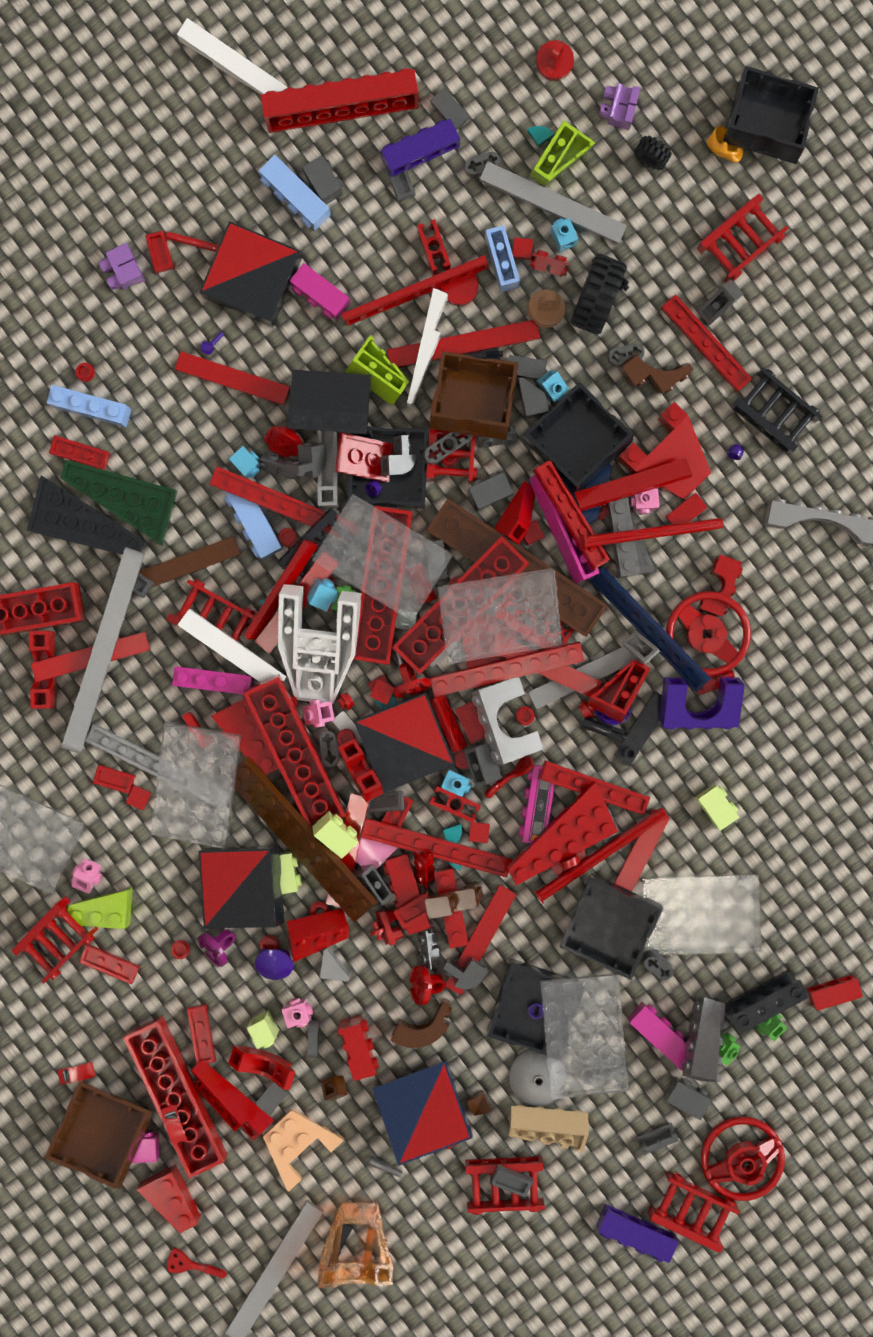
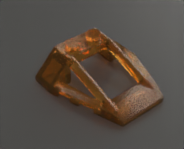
M377 1202L339 1204L321 1254L318 1288H338V1284L369 1283L373 1286L392 1285L393 1262L389 1255V1246L387 1239H385L383 1222ZM343 1224H369L363 1261L338 1262ZM375 1231L377 1233L381 1263L371 1262Z

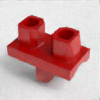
M378 910L375 912L377 921L372 922L374 929L370 930L369 934L370 936L376 935L378 941L384 939L385 945H395V941L403 937L400 927L397 926L391 929L389 924L397 920L394 914L395 910Z

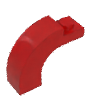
M234 1045L228 1062L237 1072L262 1075L272 1080L283 1090H290L296 1072L290 1067L291 1063L275 1054L246 1046Z

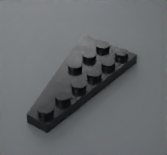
M41 475L27 531L123 555L125 547L142 552L145 542L143 539Z

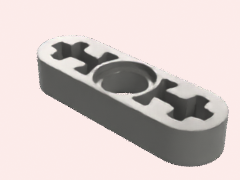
M451 432L429 446L423 452V460L429 465H434L468 443L473 435L467 434L466 439L463 437L456 441L455 438L461 433ZM444 440L452 442V450L444 449ZM438 449L441 451L435 456L436 460L428 458L429 451L431 453Z

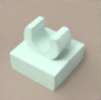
M399 609L396 628L410 630L416 623L418 612Z

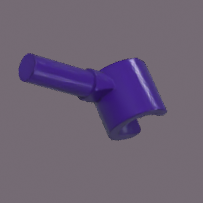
M220 332L210 343L203 341L200 346L201 352L208 355L212 354L214 346L224 334Z

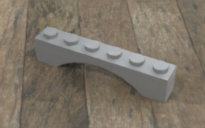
M317 431L318 443L325 444L326 447L325 466L318 475V507L320 509L339 508L338 472H335L338 449L337 432Z
M774 499V501L767 503L763 526L783 529L801 521H822L842 529L856 544L873 547V517L864 519L861 518V515L854 513L843 515L842 511L830 510L828 512L823 511V507L812 506L808 508L804 507L805 504L793 502L792 505L787 504L786 500Z

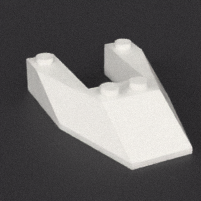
M283 585L279 593L278 649L294 697H297V700H321V703H334L356 653L361 593L341 592L338 599L337 632L302 629L303 586Z

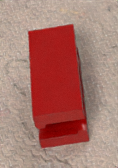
M434 219L430 221V226H428L429 231L433 230L434 232L432 237H425L423 232L424 223L417 225V233L432 276L439 274L437 266H434L433 259L441 257L444 262V270L447 271L451 268L436 220ZM431 245H437L439 249L437 251H431L429 247Z
M436 785L434 792L440 791L449 797L446 804L435 801V798L431 797L429 804L474 823L476 814L469 816L462 812L464 804L474 806L476 808L475 811L478 812L481 804ZM452 799H458L461 802L458 808L453 809L450 807L449 803Z
M852 974L806 988L811 1006L815 1007L816 1011L863 997L859 981Z

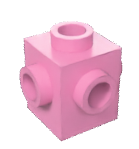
M658 488L629 496V505L633 508V512L645 515L650 514V511H656L659 508Z
M321 700L309 701L310 705L302 706L305 725L313 724V727L316 728L325 726L324 722L334 721L331 702L321 703Z
M83 859L81 864H77L73 870L71 887L89 894L94 885H98L102 878V874H100L101 865L94 861Z
M300 998L292 999L289 1001V1004L283 1006L282 1013L287 1028L294 1026L300 1028L306 1026L310 1021L313 1010L311 1004L307 1003L306 998L301 1000Z

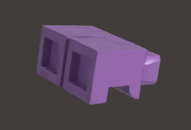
M618 83L617 87L606 86L603 99L613 101L612 106L602 103L599 117L608 119V125L630 130L641 87L633 86V88L623 87L620 83Z
M127 243L107 252V257L99 262L104 273L111 270L115 272V275L106 278L112 290L120 287L126 290L130 285L145 282Z

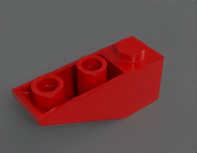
M526 481L523 482L494 527L496 531L517 545L520 544L529 530L536 496L532 486Z

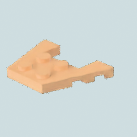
M294 1109L286 1113L263 1135L288 1192L302 1179L300 1174L289 1163L316 1138L330 1152L344 1141L343 1136L331 1132L325 1126H320L309 1117Z

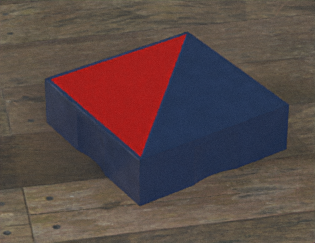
M447 1061L373 1088L398 1166L473 1138V1133L465 1110L460 1104L456 1085Z

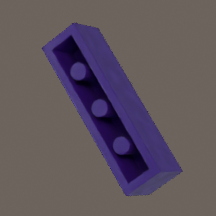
M451 118L446 121L440 120L433 127L422 128L413 136L407 135L395 144L389 143L385 145L381 150V159L390 177H394L405 170L408 171L459 148L460 137Z
M607 1204L604 1205L596 1224L598 1232L602 1237L617 1240L624 1247L631 1246L640 1254L645 1255L647 1253L659 1262L665 1261L670 1263L679 1243L676 1234Z

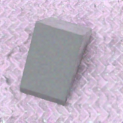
M636 630L622 642L635 659L644 665L660 652L656 646Z
M330 947L325 948L320 978L347 982L350 980L351 974Z

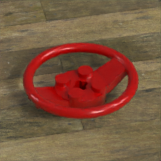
M699 592L682 600L672 611L667 622L666 632L673 640L674 625L679 617L687 630V642L691 648L697 652L711 653L727 663L712 669L701 668L708 676H717L730 671L746 655L751 640L750 622L743 608L729 596L718 592ZM713 599L729 605L739 616L743 627V640L739 651L726 638L727 631L720 619L712 615H702L690 604L699 600ZM703 630H705V631L709 630V631H710V633H709V634H710V637H709V638H708V637H705V638L702 637V635H703L702 631H703Z
M740 1116L724 1120L710 1131L704 1141L701 1151V1166L704 1176L710 1186L724 1197L735 1201L758 1199L769 1193L777 1185L783 1174L785 1153L782 1142L769 1125L756 1118ZM741 1124L752 1125L763 1130L769 1136L755 1145L750 1141L736 1143L725 1152L724 1160L709 1166L710 1147L715 1138L725 1129ZM777 1155L775 1172L771 1179L760 1189L749 1193H737L727 1190L719 1184L720 1182L736 1181L746 1184V1186L757 1184L763 1179L767 1164ZM749 1161V1165L744 1166L743 1162Z

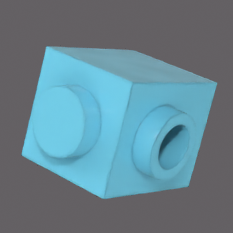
M570 218L556 220L551 226L550 233L560 253L576 246L578 236Z
M549 370L536 381L542 391L545 392L546 397H549L554 402L562 399L566 395L565 393L569 391V388L555 370Z
M244 446L229 458L246 478H252L260 471L258 469L261 466L258 463L260 458L253 451L249 453Z
M316 578L307 596V600L310 605L327 611L331 603H334L337 598V590L331 580Z
M448 769L441 788L463 797L464 793L468 794L472 784L469 783V777Z

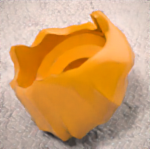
M721 125L717 126L707 139L708 147L718 157H723L733 163L739 162L743 157V148L723 142L726 128Z

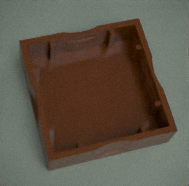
M442 351L437 389L434 393L430 416V429L507 440L518 362L481 359L470 355Z
M79 1081L67 1107L64 1120L57 1129L44 1158L68 1169L78 1170L89 1178L109 1187L120 1189L154 1111L86 1082Z

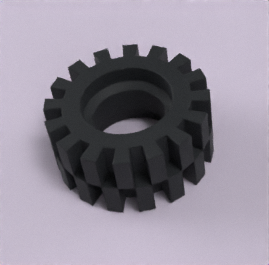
M645 135L634 150V155L637 156L638 160H641L642 164L652 167L653 170L657 169V171H660V169L663 170L672 156V152H670L671 149L667 148L666 144H662L663 141H658L656 137L652 138L649 135L648 137Z

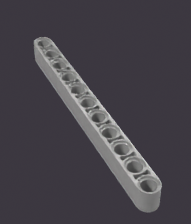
M125 547L65 733L62 749L81 754L145 555L143 552Z

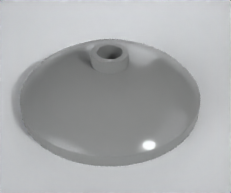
M531 1049L520 1053L510 1067L509 1081L512 1091L518 1099L528 1105L544 1106L554 1102L562 1094L566 1085L567 1075L563 1062L536 1053ZM537 1078L542 1079V1082L539 1084L535 1081Z

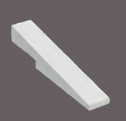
M188 18L177 33L181 43L212 61L214 66L259 94H265L267 91H284L287 86Z
M433 288L407 400V407L412 408L440 340V332L435 331L448 300V294Z
M192 609L187 611L178 624L179 627L259 682H263L280 674L283 681L287 677Z

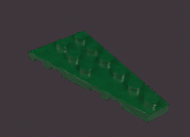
M65 460L60 477L62 480L163 546L178 493L177 490Z

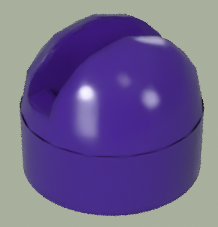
M733 444L729 448L727 455L731 459L741 460L744 449L740 444Z
M373 480L365 485V491L370 497H376L382 491V486H380L378 481Z
M533 1003L529 1007L528 1012L531 1018L540 1019L544 1015L545 1010L542 1004ZM539 1006L538 1015H535L536 1008Z

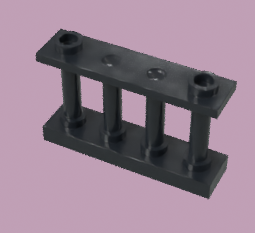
M763 367L757 373V376L761 378L745 399L738 397L730 407L787 455H790L798 447L795 444V439L811 420L816 423L823 416L819 414L820 411L816 407L808 405L775 377L774 372ZM768 384L775 392L760 411H755L750 407V403ZM783 396L790 404L774 423H770L765 419V415L779 398ZM797 408L805 416L789 435H784L780 431V427Z
M330 507L277 561V564L284 569L288 566L302 542L314 539L315 541L318 540L340 563L331 574L332 576L354 553L358 554L364 548L365 540L362 537L356 540L336 521L338 514ZM327 525L331 526L351 545L344 554L323 535L324 532L322 530ZM313 553L310 560L315 563L319 557ZM303 569L299 576L303 579L307 572Z
M787 970L726 1002L725 1014L731 1024L734 1023L739 1034L810 997L801 980L795 981L791 972Z

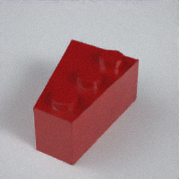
M633 659L614 678L594 693L587 705L622 723L651 668Z
M343 909L286 921L288 946L293 962L349 938V926Z
M361 1014L340 1020L337 1031L343 1039L344 1044H342L344 1051L346 1050L347 1062L353 1081L375 1076L379 1063L377 1056L373 1057L372 1050H374L372 1038H368L367 1031H369L367 1019L363 1020Z
M176 1164L141 1181L137 1191L179 1233L198 1224L201 1214Z

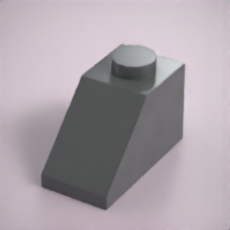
M730 280L697 312L710 326L744 293Z
M518 378L517 383L524 418L530 419L547 414L549 409H551L550 398H546L545 392L524 378Z

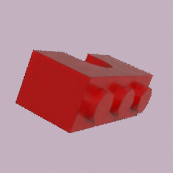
M721 554L716 556L710 574L717 576L721 581V589L718 593L729 597L734 595L736 590L734 583L736 578L739 579L743 570L741 568L742 562ZM704 599L700 600L697 610L716 617H723V614L726 615L729 605L718 600Z
M354 738L338 746L339 756L365 802L367 803L382 795V784L373 769L370 770L364 758V753L356 739Z

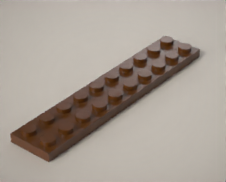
M448 498L427 529L428 532L443 540L474 563L503 536L530 563L509 586L585 637L588 636L608 606Z
M249 757L245 758L227 780L344 910L347 916L353 922L357 921L378 901L338 856L314 836L313 828Z

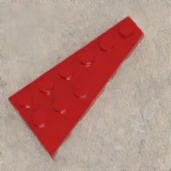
M592 781L589 784L590 787L583 794L580 793L576 797L577 800L570 807H566L545 828L546 830L539 837L537 836L533 843L507 866L515 885L532 878L618 832L595 781Z

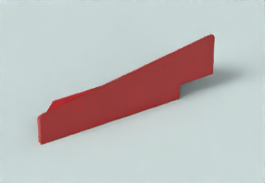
M201 1060L191 1069V1073L197 1078L194 1083L196 1089L234 1132L239 1127H242L249 1138L254 1141L273 1122V1118L205 1061Z

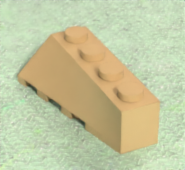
M524 1105L511 1106L509 1137L528 1141L540 1139L542 1144L550 1145L554 1142L560 1144V1148L568 1149L569 1146L576 1147V1151L583 1152L588 1138V1113L580 1110L564 1111L560 1108L544 1109L539 1106L534 1108L525 1107Z

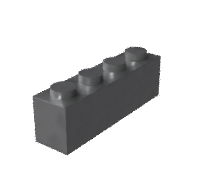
M628 497L606 504L611 533L638 529L630 512ZM643 540L613 544L618 578L656 572Z
M705 997L696 998L692 1006L693 1018L689 1024L690 1034L685 1045L686 1057L682 1063V1076L702 1082H721L718 1066L722 1065L719 1049L723 1046V1038L720 1035V1031L724 1028L725 1003Z

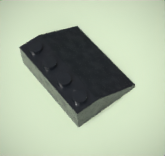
M293 369L288 428L367 434L371 375Z

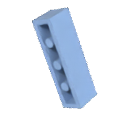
M276 155L259 170L262 184L267 188L271 187L275 191L274 195L281 202L284 200L288 204V209L294 215L298 214L302 218V223L307 228L311 227L316 231L331 215L330 208Z
M51 385L47 404L52 408L125 428L131 413V409L125 404Z
M225 491L227 496L224 498L228 506H233L236 513L233 515L238 524H243L245 530L242 532L247 541H252L254 545L252 550L255 556L265 560L283 550L260 505Z

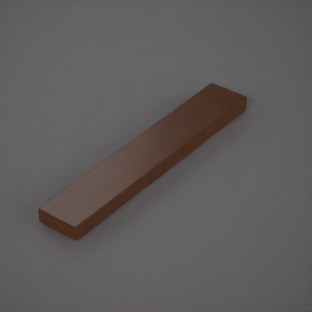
M233 536L141 570L139 573L155 582L151 587L153 588L239 556L241 552L236 538Z

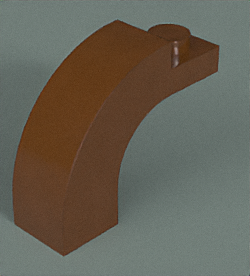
M443 997L434 1017L426 1024L412 1025L399 1019L391 1035V1041L408 1048H420L437 1041L449 1027V1021L444 1019V1017L448 1018L451 1013L450 1000Z

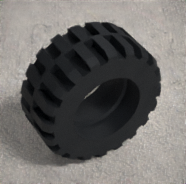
M596 254L570 320L573 326L596 335L601 334L627 269V265L624 262L603 254Z

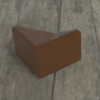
M335 1075L321 1081L325 1101H334L348 1095L344 1076Z
M483 1090L466 1098V1103L474 1116L492 1111Z

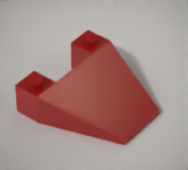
M674 401L657 419L670 434L648 456L633 442L617 460L631 474H635L686 458L692 472V477L659 487L684 500L711 474V470L688 414Z

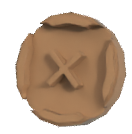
M548 289L535 292L528 301L527 306L529 317L535 321V324L545 328L556 326L563 319L566 310L561 296L555 291Z

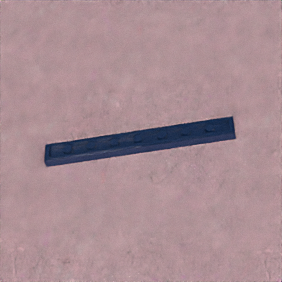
M604 567L599 570L600 573L595 575L591 582L642 636L660 650L661 656L698 692L711 678Z

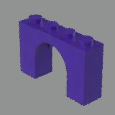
M664 677L659 721L663 728L671 730L675 728H739L745 688L744 683L739 677H720L717 699L712 707L703 712H691L686 709L688 685L683 677Z

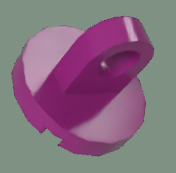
M230 929L222 931L215 938L204 932L198 937V944L200 948L206 949V957L214 965L223 967L228 963L224 951L233 944L236 935Z

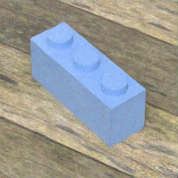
M505 226L486 230L485 241L500 293L518 288L520 279Z

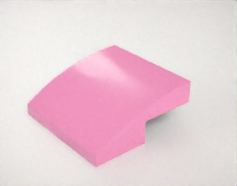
M361 837L356 862L360 866L373 864L375 869H377L398 847Z

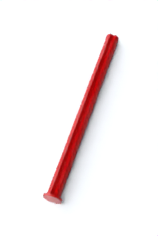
M718 518L591 536L581 534L579 545L582 550H586L587 547L716 530L723 528V520Z
M659 808L540 890H534L539 900L543 904L545 899L668 816L663 808Z

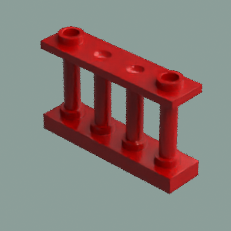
M759 193L700 242L697 247L700 254H703L706 250L711 252L729 274L724 279L725 283L731 279L735 281L742 274V269L774 242L779 244L786 237L784 234L789 228L785 226L778 231L760 210L763 197ZM749 214L755 215L773 236L765 244L746 223L747 219L745 217ZM733 227H740L758 248L751 256L732 236L731 229ZM720 238L725 239L743 260L738 267L735 268L717 247L716 242Z
M430 429L429 446L437 442V438L441 439V437H445L451 432ZM461 433V434H460L458 437H456V438H463V437H464V438L466 439V435H467V434H462V433ZM473 435L471 439V450L457 449L448 455L450 457L470 458L469 469L446 468L435 464H427L426 481L434 482V476L438 477V475L468 477V484L471 485L472 479H476L477 468H473L476 436ZM439 449L433 453L429 451L428 458L435 460V456L441 451Z
M188 579L187 583L193 586L179 613L176 612L175 615L169 613L166 620L178 626L201 590L210 595L199 614L204 619L207 618L216 600L226 604L215 625L218 629L222 630L233 609L243 613L231 636L238 641L249 619H254L255 611L246 606L242 609L204 588L205 584L197 579L194 581Z
M66 896L57 902L11 950L16 956L22 951L28 953L48 973L41 981L43 984L49 979L53 981L61 973L59 969L83 944L87 946L94 940L93 934L98 930L97 927H94L88 933L67 912L66 906L71 901ZM56 917H61L82 938L77 945L56 924ZM45 928L47 930L50 929L71 950L66 956L45 936L43 931ZM34 940L36 942L39 941L59 961L55 967L33 947L34 944L32 942Z
M541 1156L465 1160L466 1174L472 1176L473 1201L467 1202L468 1213L480 1215L483 1212L524 1210L539 1212L540 1210H545L543 1198H538L537 1173L543 1171ZM497 1164L519 1173L527 1171L529 1176L533 1178V1184L530 1188V1199H519V1195L511 1192V1200H500L499 1187L491 1185L492 1201H480L479 1176L482 1173H489L492 1176Z
M667 1171L665 1175L671 1184L660 1207L654 1208L650 1206L647 1212L650 1220L721 1253L724 1246L720 1241L719 1234L730 1211L739 1215L740 1210L736 1202L727 1197L724 1199L686 1181L682 1175L676 1172L672 1174ZM679 1186L687 1190L688 1193L678 1214L673 1217L668 1214L667 1209ZM695 1195L704 1198L705 1202L695 1223L690 1225L685 1222L684 1218ZM714 1203L723 1208L712 1232L707 1233L702 1231L701 1227Z

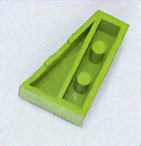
M563 121L529 174V177L545 187L588 152L595 142L566 121Z
M370 335L345 372L371 375L370 390L393 406L409 383V380L395 363L392 364L387 359L385 351L378 348L373 342L374 338Z
M133 887L73 902L68 905V913L81 926L126 929L130 925Z

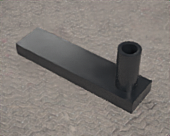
M654 691L628 731L626 740L621 742L614 753L615 757L631 766L659 722L661 694Z

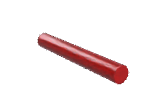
M169 231L166 233V239L213 252H216L219 246L218 244Z

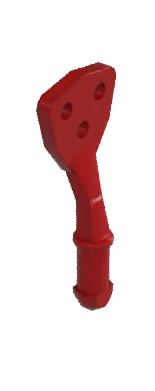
M529 755L522 757L513 771L502 777V779L497 780L495 784L485 791V797L492 798L510 779L525 775L534 768L533 759Z
M173 1248L168 1258L167 1270L170 1273L199 1270L221 1279L227 1275L224 1269L213 1267L210 1264H200L191 1261L178 1248Z

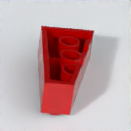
M246 699L211 715L213 720L245 757H249L265 775L279 768Z

